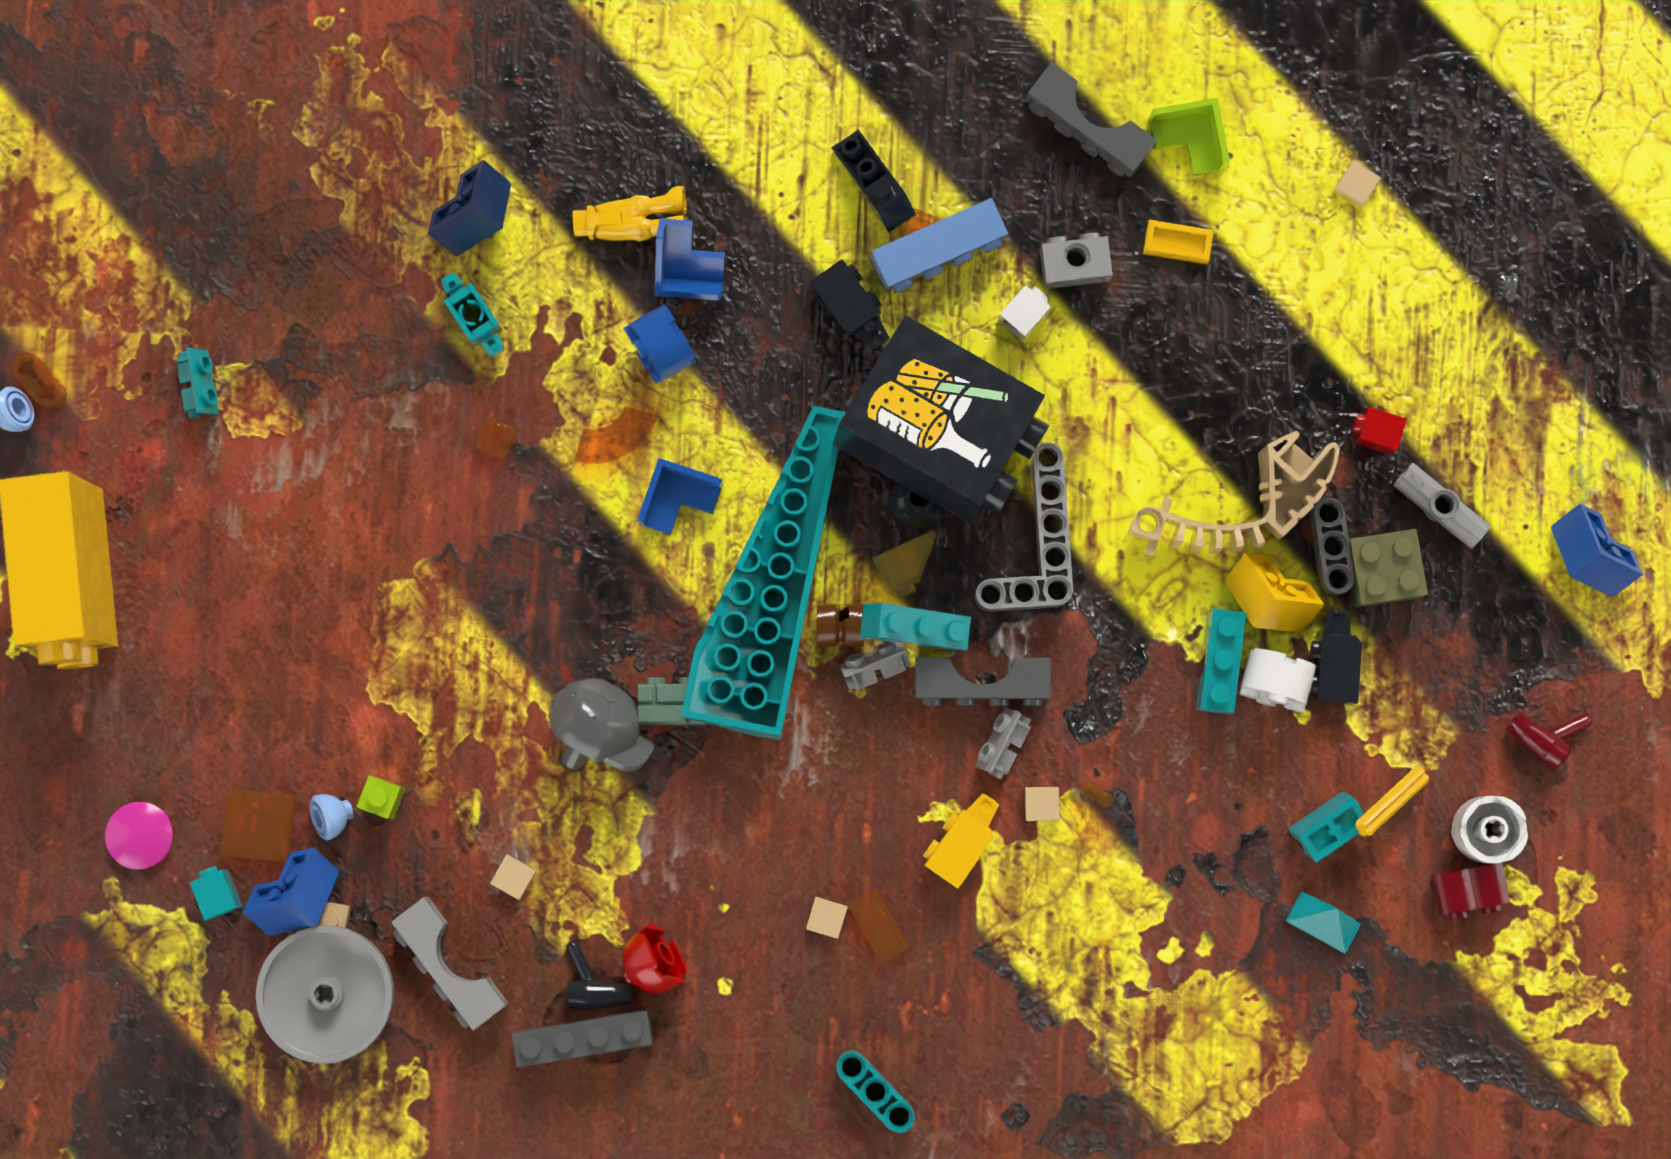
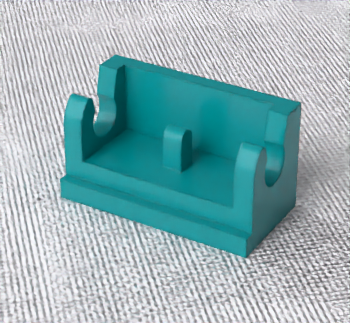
M1342 791L1288 828V830L1302 844L1303 848L1301 849L1317 863L1359 834L1355 823L1364 815V812L1353 796Z

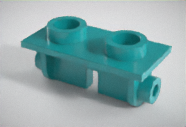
M188 347L186 351L178 353L179 359L176 360L180 384L191 382L190 388L181 390L184 413H188L189 419L200 418L202 414L219 415L217 407L218 396L214 389L212 377L213 366L208 350Z

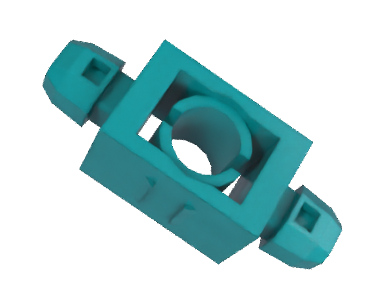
M450 273L441 280L442 286L447 295L450 296L444 300V303L453 314L455 322H458L461 326V331L465 332L474 347L481 344L488 355L496 357L504 351V344L499 335L496 334L502 328L493 316L491 308H488L485 304V299L481 298L472 283L464 287V283L456 274ZM466 304H469L471 308L481 310L479 318L482 323L481 326L478 327L475 322L465 321L467 310L464 306Z

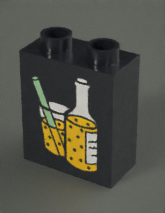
M905 315L839 423L832 445L971 525L981 506L996 514L1000 512L1018 479L1002 470L1014 451L1030 460L1050 425L1035 417L1045 397L1044 394Z

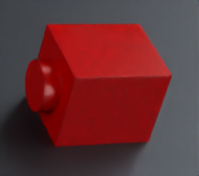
M1368 407L1362 412V415L1357 414L1354 419L1351 432L1356 435L1353 443L1387 454H1393L1399 448L1407 418Z

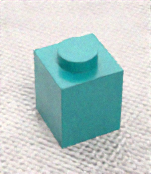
M216 866L207 868L197 873L199 879L190 882L204 921L215 919L243 907L228 869L218 871Z

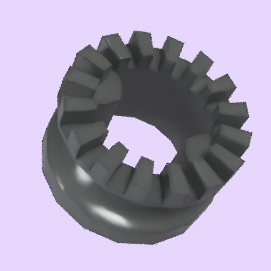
M1499 271L1495 280L1498 284L1495 283L1494 285L1498 286L1494 288V300L1501 301L1502 298H1506L1507 302L1512 303L1517 292V274L1511 273L1509 276H1506L1504 272Z

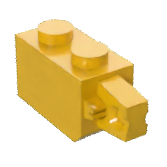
M982 793L966 811L962 810L959 815L952 812L942 827L946 834L940 842L933 840L924 852L923 857L927 859L924 866L958 889L993 839L989 825L999 804Z

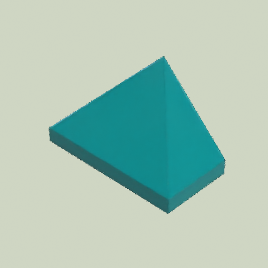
M1300 892L1285 920L1346 954L1361 925L1338 908L1304 892Z

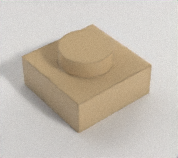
M327 902L317 926L327 925L347 928L351 906Z

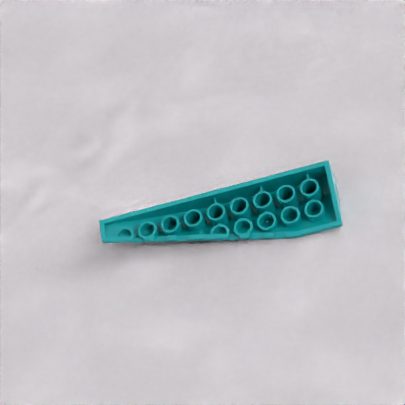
M813 406L795 446L781 471V475L767 500V504L741 553L730 580L727 582L722 596L707 623V627L694 650L681 717L748 735L781 740L839 448L832 444L839 423L846 412Z

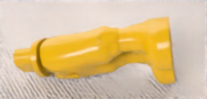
M676 186L663 196L649 198L647 196L635 195L629 199L611 201L594 207L587 205V210L573 211L574 236H589L590 240H594L595 237L610 241L634 240L640 242L648 240L652 236L657 235L660 219L650 220L646 219L647 216L668 213L677 216L665 219L686 220L684 216L687 214L684 186Z

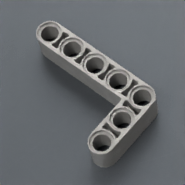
M1042 443L1036 448L1031 459L1039 576L984 580L979 584L974 595L975 603L984 611L1056 608L1063 606L1072 596L1073 580L1064 456L1061 448L1055 443ZM1044 451L1053 453L1056 458V464L1052 467L1043 466L1039 462V454ZM1045 484L1054 485L1058 490V498L1054 500L1045 499L1041 494V487ZM1047 517H1055L1060 522V531L1057 533L1047 532L1043 526V520ZM1047 551H1059L1062 554L1063 563L1057 567L1049 565L1045 558ZM1051 583H1060L1065 588L1063 599L1055 600L1050 597L1048 586ZM1018 585H1026L1031 589L1032 598L1030 601L1021 602L1015 597L1014 591ZM985 587L995 588L999 593L998 602L994 604L984 602L981 597L982 589Z

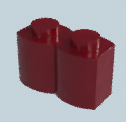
M1502 863L1484 864L1431 874L1439 914H1448L1449 920L1469 917V910L1481 908L1482 914L1503 911L1502 904L1510 903Z

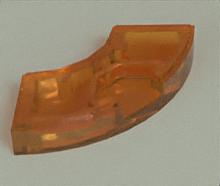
M625 406L620 417L609 426L600 429L584 428L575 456V462L602 464L615 461L627 455L646 440L658 416Z

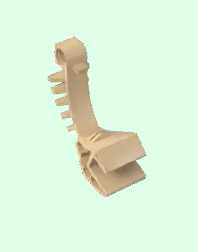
M1298 431L1278 438L1264 447L1258 453L1261 480L1259 491H1262L1260 502L1264 506L1263 515L1260 520L1237 525H1215L1186 519L1169 513L1173 500L1165 496L1160 509L1145 507L1138 511L1131 521L1127 534L1147 541L1148 545L1144 556L1150 557L1154 554L1165 522L1176 526L1168 546L1174 549L1179 548L1183 543L1185 529L1193 530L1188 552H1200L1204 542L1203 532L1211 533L1209 554L1220 553L1223 549L1222 534H1230V552L1242 551L1244 541L1241 532L1248 531L1252 549L1261 548L1264 546L1265 540L1259 529L1260 526H1264L1279 540L1319 501L1327 489L1326 485L1330 483L1335 472L1340 448L1338 444L1331 442L1311 459L1294 444L1300 435ZM1150 515L1154 518L1156 522L1154 531L1147 532L1140 527L1139 520L1141 516Z

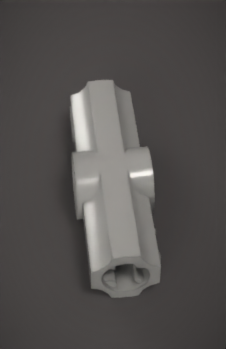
M1411 463L1403 471L1393 485L1424 510L1428 519L1440 523L1470 549L1483 538L1490 528L1487 522L1459 500L1458 495L1454 491L1442 487L1414 463ZM1437 497L1447 501L1449 506L1447 514L1437 511L1435 507Z

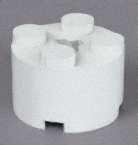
M1258 648L1251 649L1239 694L1256 699V702L1263 705L1275 707L1276 703L1283 704L1284 708L1304 712L1316 665L1300 658L1296 660L1288 658L1286 654Z
M1500 796L1476 797L1465 802L1456 812L1452 823L1451 836L1459 851L1468 859L1478 863H1503L1515 858L1525 847L1528 839L1526 817L1522 809L1508 798ZM1486 824H1494L1491 828L1495 833L1494 836L1486 835Z

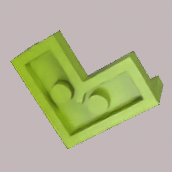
M1218 97L1152 109L1148 121L1151 136L1157 139L1154 150L1186 145L1192 176L1225 171L1230 158Z

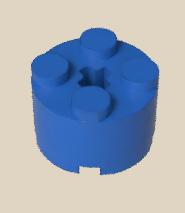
M665 304L623 328L632 345H635L638 351L636 354L646 371L648 370L655 384L663 382L696 363L695 355L682 330H679L675 322H673L675 319Z

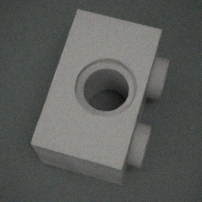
M1086 233L1080 235L1079 240L1066 241V237H1053L1047 239V243L1042 244L1039 250L1044 289L1109 282L1113 276L1108 236L1099 237V233ZM1070 253L1080 254L1084 259V264L1078 267L1070 265L1067 261V255Z

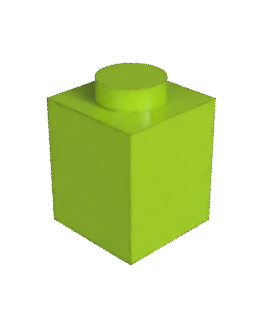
M369 775L357 808L386 819H394L406 788Z

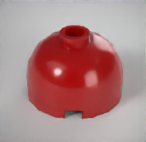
M648 924L637 931L628 940L623 949V974L630 985L636 986L650 994L665 993L685 982L686 979L682 978V976L687 973L684 957L677 944L672 940L668 945L661 936L665 931L655 924Z

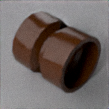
M817 604V647H836L839 642H843L845 647H864V638H860L863 604H845L842 609H839L836 604Z

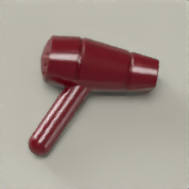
M1520 712L1512 719L1506 730L1519 739L1540 761L1555 769L1567 760L1571 751V747L1563 739L1591 726L1593 719L1589 714H1583L1559 727L1548 730L1536 722H1532L1531 719Z

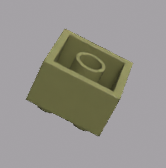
M1417 529L1349 539L1354 572V583L1351 587L1354 608L1418 599L1428 595Z

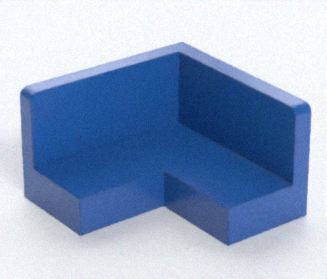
M660 218L656 235L655 296L721 300L724 283L725 253L692 250V220Z
M658 458L637 519L638 524L671 536L681 505L713 515L723 487V480Z
M1579 504L1551 526L1552 533L1571 578L1614 597L1643 575L1633 550L1611 539L1600 513Z
M314 847L292 852L288 856L279 880L254 886L243 914L270 936L317 926L339 870Z

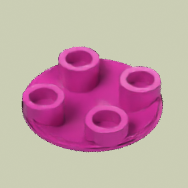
M133 802L119 808L111 816L105 831L106 846L110 855L119 864L131 869H146L162 862L170 850L173 839V830L167 813L157 806L146 802Z

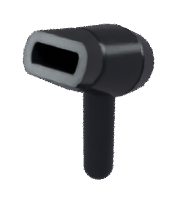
M574 940L567 943V952L581 979L569 981L565 998L569 1009L594 1010L631 1004L630 984L596 980L579 943Z

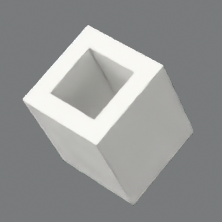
M1025 285L1000 313L998 321L1023 342L1048 314L1051 308L1047 304L1049 299L1038 288L1034 287L1031 290Z

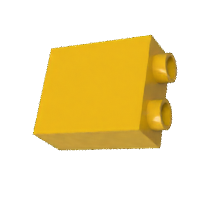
M70 472L1 479L0 501L14 645L38 651L39 665L57 664V669H76L99 665L98 649L118 647L103 489Z

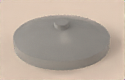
M315 926L303 929L284 939L272 950L265 960L256 986L258 1015L269 1037L277 1046L293 1057L313 1063H333L346 1060L369 1047L384 1030L390 1018L394 1001L393 978L382 953L366 937L353 930L339 926Z

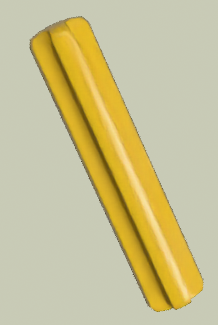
M1423 768L1412 769L1355 823L1359 834L1363 837L1366 835L1371 836L1429 781V776L1425 773V770Z

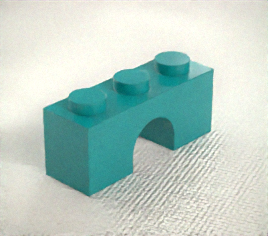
M885 603L863 604L860 638L886 642L919 644V647L946 651L967 650L971 617Z
M1212 608L1207 612L1204 636L1206 654L1201 677H1199L1195 710L1228 715L1234 713L1246 620L1245 612Z

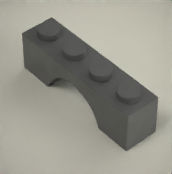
M1051 62L1027 94L1026 102L1029 103V109L1041 118L1046 116L1056 123L1054 125L1055 128L1064 136L1070 137L1072 135L1082 143L1081 147L1091 156L1096 157L1099 155L1108 162L1107 166L1112 172L1121 177L1126 175L1128 178H1131L1153 150L1157 139L1133 121L1114 128L1099 127L1089 122L1081 114L1076 103L1075 95L1078 81Z
M915 658V700H922V706H942V700H955V706H976V700H989V706H1009V700H1022V706H1043L1042 700H1049L1051 698L1050 658H1016L1010 671L1004 678L995 683L985 685L975 684L961 677L953 667L950 658Z
M647 1008L579 1022L519 1030L512 1033V1040L518 1068L652 1045L654 1043L650 1011Z

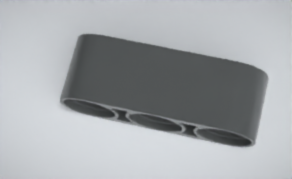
M1325 498L1317 502L1310 510L1309 522L1318 584L1325 594L1338 596L1347 592L1352 587L1354 572L1343 505L1334 498ZM1322 506H1327L1333 511L1334 519L1331 523L1325 522L1320 518L1319 510ZM1326 539H1332L1337 542L1339 551L1336 556L1330 555L1325 551L1324 542ZM1332 571L1342 575L1344 580L1342 588L1337 589L1330 584L1329 575Z

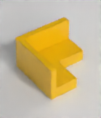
M1245 552L1225 579L1227 587L1243 612L1246 613L1254 628L1302 633L1324 606V603L1309 581L1285 579L1269 555Z

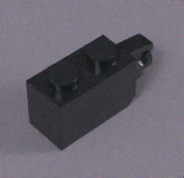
M841 259L810 281V289L844 336L854 337L858 335L872 351H875L889 341V336L880 320L881 312L879 308L882 305L872 290L866 292L859 283L863 279L852 263L847 266L843 259Z
M1327 610L1322 633L1316 636V641L1312 640L1310 660L1315 661L1316 665L1309 693L1313 694L1312 702L1346 705L1358 704L1362 642L1357 636L1351 635L1349 611Z

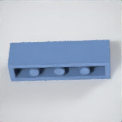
M990 198L871 251L869 258L884 291L887 292L894 289L895 293H899L912 287V280L921 276H924L925 280L931 279L943 273L942 267L950 263H954L955 267L971 261L973 259L971 254L983 249L986 254L1002 247L1001 241L1006 238L1008 232L993 199Z

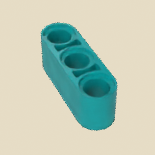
M855 1050L843 1052L837 1059L836 1064L839 1077L890 1130L897 1133L909 1130L914 1124L915 1116L913 1108L906 1099L861 1053ZM850 1057L857 1058L862 1065L859 1073L852 1076L847 1075L842 1070V1063ZM872 1082L881 1083L885 1088V1093L879 1100H872L865 1093L867 1086ZM895 1107L905 1108L909 1114L907 1121L900 1125L892 1123L889 1119L892 1109Z

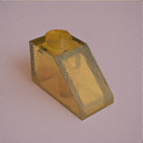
M933 530L872 558V563L888 597L896 594L897 598L901 599L916 591L914 585L920 582L936 538Z

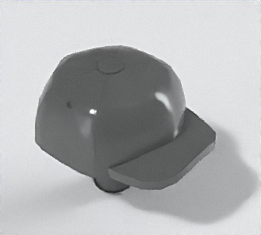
M588 678L569 683L556 694L554 700H551L548 717L550 726L555 736L567 744L563 752L559 754V761L569 770L580 771L583 769V764L588 757L598 762H605L621 771L632 772L640 769L654 750L652 741L639 729L634 700L627 693L606 680Z

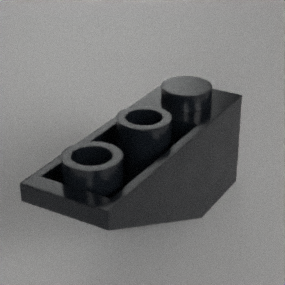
M859 129L831 147L888 233L916 215L906 193Z

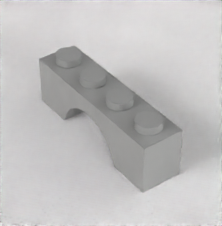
M423 897L391 922L396 928L392 933L403 947L409 945L416 955L412 958L414 963L423 974L427 972L431 974L436 981L433 985L435 991L442 1000L446 1001L449 999L457 1009L453 1014L464 1028L470 1026L474 1031L509 1004L490 977L477 980L465 979L456 975L447 967L441 954V938L448 922L429 897Z

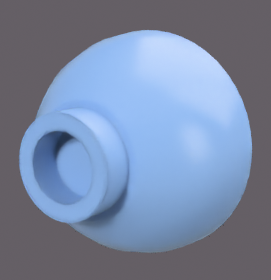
M15 387L4 388L0 391V427L10 432L28 430L34 422V409L31 401L25 393Z
M319 794L314 795L310 801V815L314 828L318 835L326 841L338 836L345 828L347 821L353 819V809L348 800L341 801L335 796Z

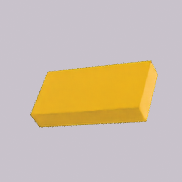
M1148 220L1143 254L1208 264L1214 230Z

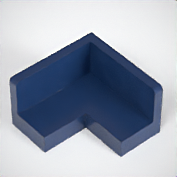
M482 160L460 175L456 197L433 211L428 234L454 256L464 253L503 228L511 183L485 160Z

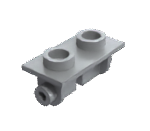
M884 641L878 644L875 650L865 654L855 653L847 657L844 663L839 664L849 691L854 688L858 691L877 683L875 670L880 669L884 679L906 671L905 667L910 666L911 663L902 642Z
M1005 707L1003 713H1000L993 724L994 730L988 742L981 747L975 767L989 772V774L998 779H1002L1004 774L1007 775L1017 756L1008 747L1011 743L1021 748L1031 729L1029 726L1031 719L1021 715L1022 713Z

